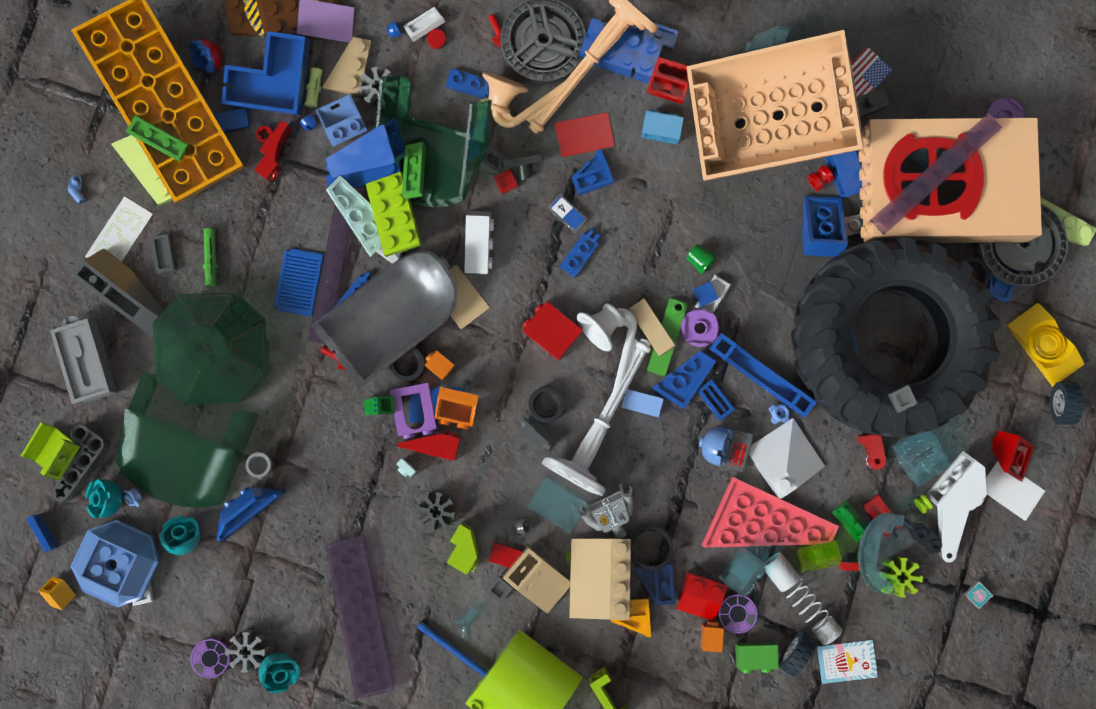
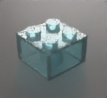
M740 547L719 576V579L744 597L745 594L748 595L754 588L753 583L756 578L760 579L766 571L764 567L767 564L748 550Z

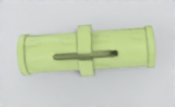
M311 68L309 84L306 85L308 91L305 106L317 108L318 95L322 89L320 83L323 70Z

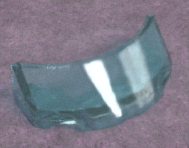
M883 512L869 523L861 536L857 554L858 565L865 583L872 591L887 594L893 593L894 584L886 580L885 572L877 570V560L882 533L892 534L894 527L903 526L905 517L903 515Z

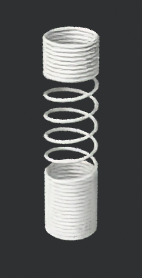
M781 552L773 555L762 565L765 573H767L781 592L790 589L801 580L800 585L788 594L786 598L791 597L800 589L808 588L805 595L792 605L793 607L804 598L814 596L811 604L802 609L799 615L815 604L821 605L815 614L806 619L805 623L811 621L817 614L827 612L826 617L819 621L811 630L823 645L833 642L841 635L843 629L832 616H828L829 612L827 610L820 611L822 603H814L816 599L815 594L807 595L809 587H801L803 579L800 578L797 571H795Z

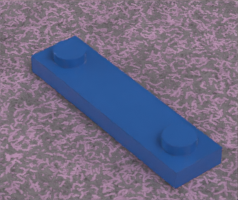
M399 160L393 164L341 175V177L354 189L366 187L367 183L402 172ZM331 174L326 175L328 187L339 176L331 177Z

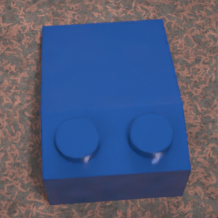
M804 196L802 229L804 255L836 257L845 251L848 241L842 198Z

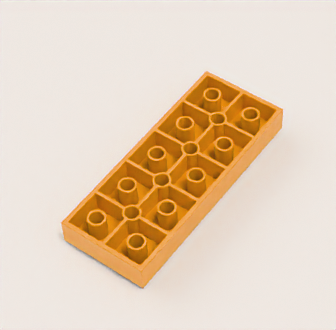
M127 0L71 29L128 126L136 115L190 145L181 162L137 139L174 203L180 204L245 168L146 0Z

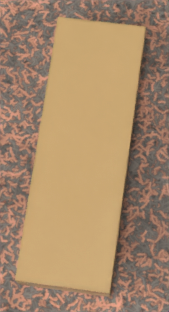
M645 299L629 308V311L635 316L638 325L659 357L676 347Z

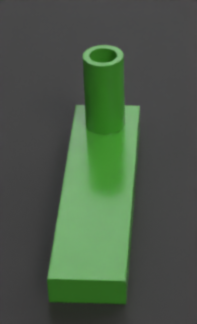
M669 298L661 324L675 344L688 304ZM653 348L646 371L665 377L674 348L660 357Z

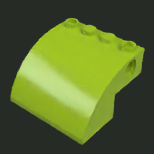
M519 629L501 651L491 669L474 688L465 704L471 709H563L583 677Z

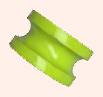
M923 494L920 495L919 499H914L915 505L923 514L927 512V509L931 510L933 508L930 501Z

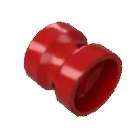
M822 165L816 173L808 175L807 180L814 190L820 191L825 183L829 184L834 180V176L828 167Z

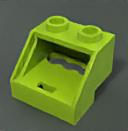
M462 522L450 542L457 546L447 563L467 575L469 571L474 572L480 560L477 559L479 551L473 527Z

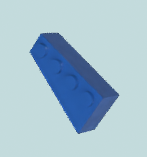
M856 151L825 157L827 165L834 170L832 174L840 197H849L859 193L862 188V181L859 180L862 162H859V156Z

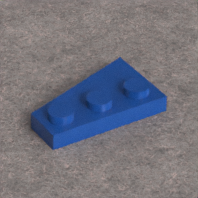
M699 351L652 387V389L682 409H685L716 361Z

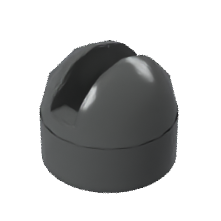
M527 518L519 519L515 522L514 527H516L515 531L518 534H528L530 532V522Z

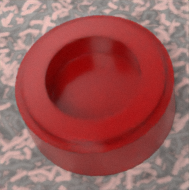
M439 29L431 30L427 35L428 45L432 49H441L446 44L445 34Z

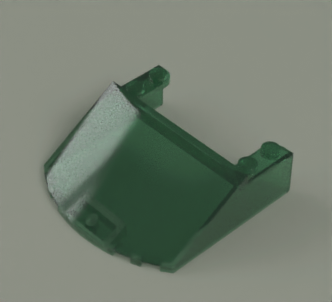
M400 74L381 76L376 128L390 119L396 118L404 146L420 142L426 145L423 196L410 198V202L426 207H445L465 200L492 139L488 137L492 100L481 98L478 101L470 102L466 131L409 114L412 106L410 101L411 91L413 90L412 81L407 76ZM405 157L400 159L402 173L404 172Z
M143 371L129 408L125 409L116 464L136 487L160 501L190 508H204L224 504L259 413L247 410L237 411L233 415L223 443L217 442L145 414L157 386V374Z

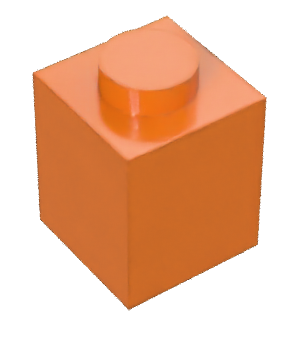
M438 351L435 353L431 352L425 359L427 363L424 365L443 381L456 367Z
M708 621L707 624H702L700 643L702 651L722 652L724 628L719 626L718 622Z

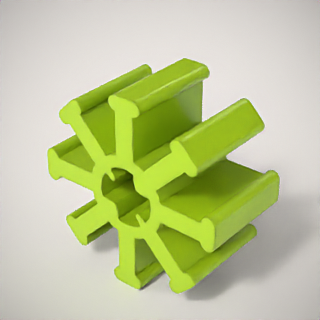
M901 556L895 557L897 559L896 566L894 561L886 559L883 564L891 570L890 573L878 571V577L882 579L890 578L888 582L881 585L883 589L892 592L895 588L893 594L903 598L906 597L904 595L905 588L911 594L917 593L918 589L914 588L910 582L911 580L923 582V576L918 574L911 575L914 570L920 568L919 565L912 561H908L906 565L908 559ZM903 574V578H897L898 575Z

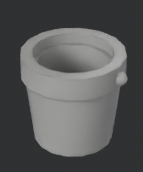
M259 451L251 454L246 461L247 472L259 479L269 474L273 468L272 459L267 454L260 453Z

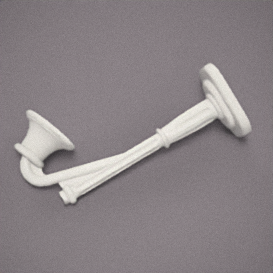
M608 303L603 305L602 311L593 315L580 312L577 315V322L593 344L601 350L608 352L612 349L611 335L617 327L626 326L628 328L613 392L599 418H594V424L581 442L572 461L545 457L542 461L545 467L584 490L600 496L604 495L606 489L597 482L595 476L590 474L588 468L602 443L607 429L611 427L609 422L646 353L651 351V343L649 341L641 339L639 342L635 339L637 331L635 316L627 309H616Z

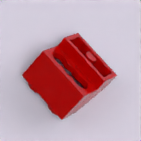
M658 57L646 94L683 105L689 88L687 65Z

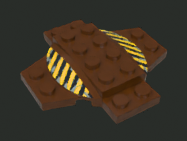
M224 0L232 35L253 37L258 35L266 40L267 31L305 36L310 39L307 35L297 34L300 0ZM315 0L340 5L339 0ZM310 41L309 54H313V50H312V46H311V41Z

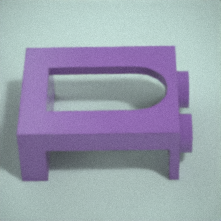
M429 383L390 390V395L394 396V416L398 436L408 439L415 437V433L422 432L423 435L433 434L435 429H438ZM420 394L424 413V424L421 428L411 429L407 426L401 397Z

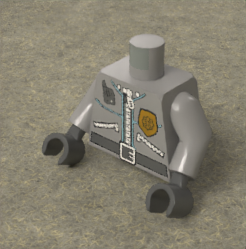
M628 482L627 488H623L620 484L619 491L589 505H586L583 501L584 507L578 509L575 506V510L582 516L586 524L595 530H603L604 533L612 530L616 539L626 536L627 534L622 525L629 522L634 505L633 489L630 482Z

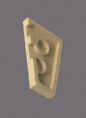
M352 37L323 85V89L360 97L359 85L363 86L361 76L363 73H366L372 41Z

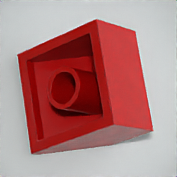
M687 572L676 609L714 621L722 606L727 585Z

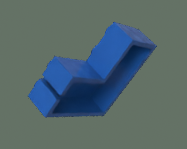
M267 31L263 70L225 65L223 82L233 86L232 88L223 86L221 104L302 116L310 39L305 36Z

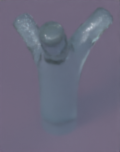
M473 607L464 618L455 620V624L462 623L459 627V631H462V638L466 637V630L478 613Z

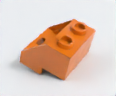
M440 387L435 419H439L438 423L450 425V422L457 423L458 428L468 430L469 426L473 427L479 395Z

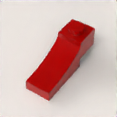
M283 120L259 150L265 156L254 169L270 183L272 180H276L281 173V167L279 166L280 154L288 135L292 131V128Z

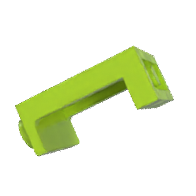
M603 667L588 677L589 684L604 709H617L603 687L611 681L607 669ZM626 704L620 709H630V707Z

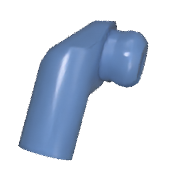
M73 175L69 181L68 191L78 204H82L86 201L85 196L81 193L83 181L81 176Z

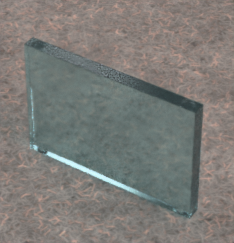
M544 478L527 507L564 529L567 533H570L580 517L575 510V506L578 509H582L584 505L581 499L556 485L549 478Z

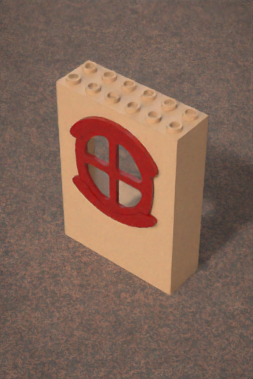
M1037 118L870 119L862 128L864 149L859 151V162H862L859 180L862 181L860 200H863V207L860 209V218L863 219V226L860 233L861 238H864V243L893 237H907L915 241L930 243L1028 242L1042 235ZM921 148L928 149V173L901 172V164L909 154ZM937 148L949 150L957 155L965 165V172L939 173L937 171ZM928 181L930 186L929 206H924L911 200L902 190L901 182ZM938 181H965L966 188L957 200L944 206L938 204Z

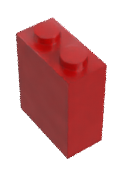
M546 301L545 304L540 303L534 312L537 314L532 319L529 317L522 325L524 327L522 331L554 359L559 361L583 330Z

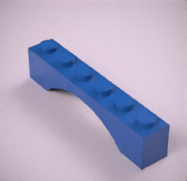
M719 333L708 348L800 416L805 418L817 403L722 333Z

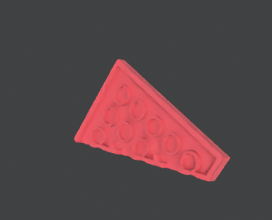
M731 477L701 546L707 548L832 544L839 526Z

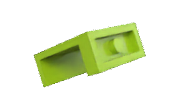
M40 422L20 456L37 462L43 468L40 472L43 476L60 481L80 446L57 427Z

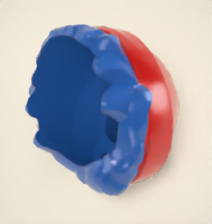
M207 39L193 40L189 43L191 62L195 64V69L209 74L220 69L223 51L217 44Z

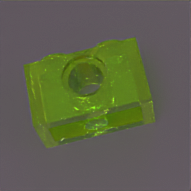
M837 541L797 549V558L802 573L837 566L842 561Z

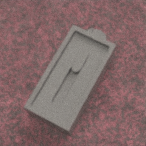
M69 316L63 320L62 327L50 330L72 404L83 405L118 393L95 320L88 318L82 320L76 316Z

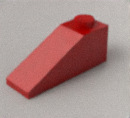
M446 431V435L437 434L400 442L397 447L455 461L461 438H457L456 433Z

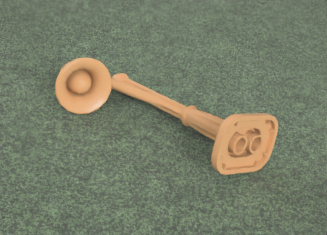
M609 0V3L615 7L616 14L603 28L589 50L585 51L586 56L564 82L516 117H512L510 115L511 110L509 109L511 101L519 93L528 92V88L511 79L483 72L482 76L489 85V97L483 104L492 110V116L500 126L513 128L527 120L530 123L529 128L538 134L539 131L542 132L544 130L543 126L594 63H599L603 55L617 42L630 25H636L640 30L646 28L652 33H655L659 28L629 1Z

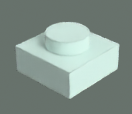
M401 458L396 464L399 466L398 471L405 477L408 475L413 477L417 473V470L404 458Z

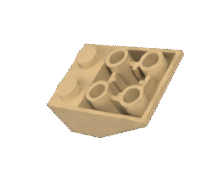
M529 546L503 575L505 581L547 614L570 587V581Z

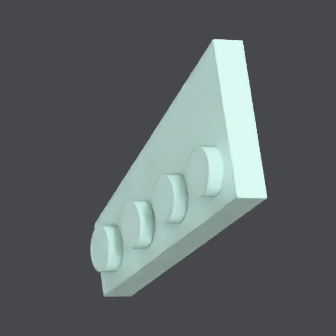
M339 176L326 191L371 257L381 246L371 204L346 180Z

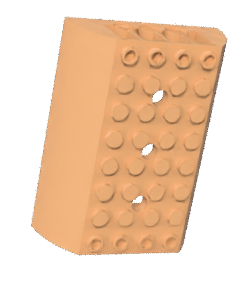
M844 30L687 66L704 181L864 149L851 58ZM819 102L823 105L820 112L812 111L813 104ZM782 111L784 113L783 118L779 121L774 120V113ZM739 119H744L746 121L745 126L741 129L736 128V122Z

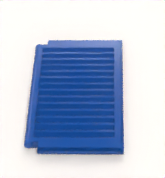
M291 248L290 251H284L274 307H279L278 311L309 317L313 316L324 254Z

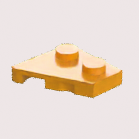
M630 599V619L611 620V622L641 633L646 637H651L649 599Z

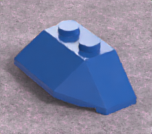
M249 486L239 493L240 497L236 500L231 499L224 504L225 508L220 512L217 541L222 542L284 495V490L263 487L250 488Z

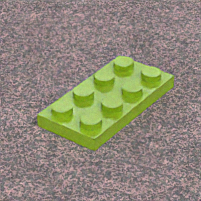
M402 172L366 184L383 254L386 257L422 245L410 198L405 199L402 196Z

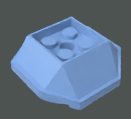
M115 520L87 530L71 564V569L82 591L115 607H120L143 598L160 563L154 535L121 520ZM112 560L117 562L116 569L111 566Z

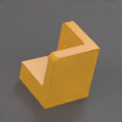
M53 576L38 590L51 607L63 610L76 596L63 579Z

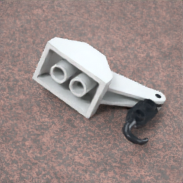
M962 451L925 496L937 506L939 536L925 525L912 522L906 518H898L892 522L890 526L891 535L897 538L898 535L895 533V528L898 525H904L907 527L912 538L932 553L939 552L944 561L953 562L956 559L969 510H974L980 506L987 495L985 467Z

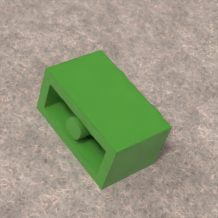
M775 642L735 643L736 667L742 670V673H753V670L771 673L773 669H779L778 645Z

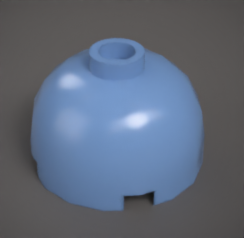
M716 427L710 429L705 436H701L699 447H702V455L709 463L719 467H723L722 464L725 465L730 448L729 439L732 440L733 437L731 429Z

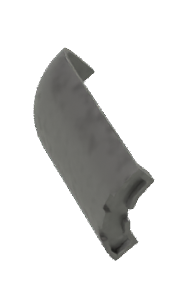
M418 251L408 254L389 265L311 325L331 352L336 350L334 353L335 357L360 388L440 327L451 315L457 300V286L454 277L448 270L450 265L445 258L442 257L440 259L430 251Z

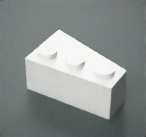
M469 211L466 215L464 273L488 274L489 269H492L493 257H489L490 250H493V238H490L491 231L494 230V219H491L492 212Z

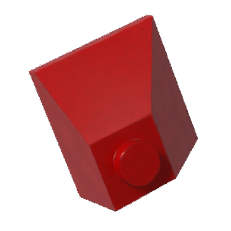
M998 430L997 435L994 436L992 441V450L1003 472L1023 482L1035 446L1021 436Z

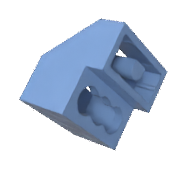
M351 94L316 109L332 146H336L367 131ZM337 103L340 104L339 107L331 109V106Z

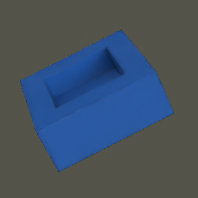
M711 282L692 290L700 308L719 299Z

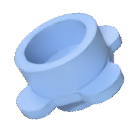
M771 405L769 407L772 423L777 424L781 421L785 423L789 420V411L786 405Z
M132 488L129 491H123L125 495L124 500L129 506H140L139 502L142 501V497L136 489Z

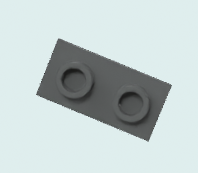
M530 414L516 427L543 454L557 441Z

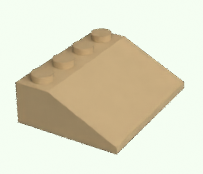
M571 539L569 618L630 619L631 539Z

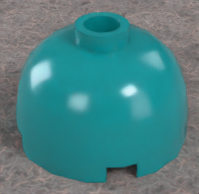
M106 479L91 481L86 491V499H89L90 504L86 505L87 511L93 518H107L117 513L124 501V495L119 485L112 480Z
M183 516L171 518L162 526L163 530L159 533L162 546L169 553L177 556L186 555L194 551L201 539L198 522L192 517L190 519Z
M275 652L266 656L261 662L258 670L259 680L269 693L285 692L288 690V686L297 682L300 676V668L291 655L284 652Z

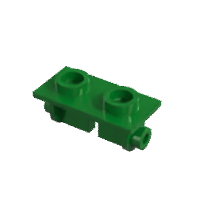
M847 500L832 511L833 515L855 542L869 536L868 533L871 529Z

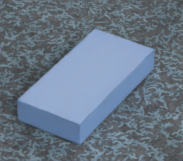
M627 389L621 408L659 417L663 399Z

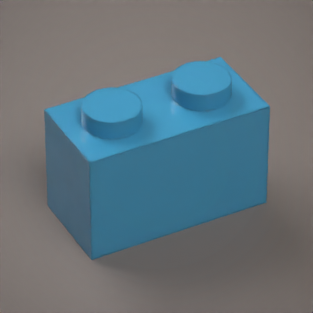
M655 109L646 111L641 138L678 144L684 117H679L680 115L676 113L662 114L661 111Z

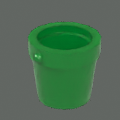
M696 244L687 255L686 260L703 275L713 264L717 254Z

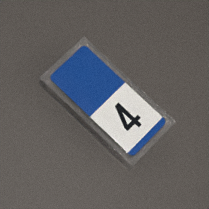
M561 194L547 207L574 234L588 221Z

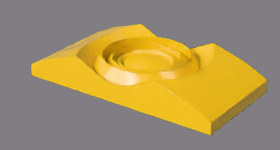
M1039 303L1034 304L1006 325L1052 387L1055 383L1063 381L1084 365L1075 345L1064 336L1056 320Z

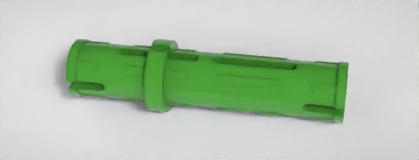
M213 228L203 229L205 261L203 269L205 270V286L207 287L217 286L216 229Z

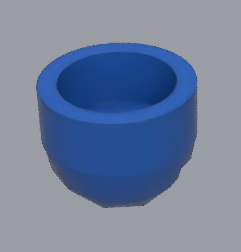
M396 21L387 26V33L390 37L396 38L402 35V31Z
M312 114L299 122L308 131L316 127V120Z

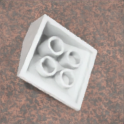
M794 418L753 443L749 453V457L774 495L780 499L797 489L825 467Z

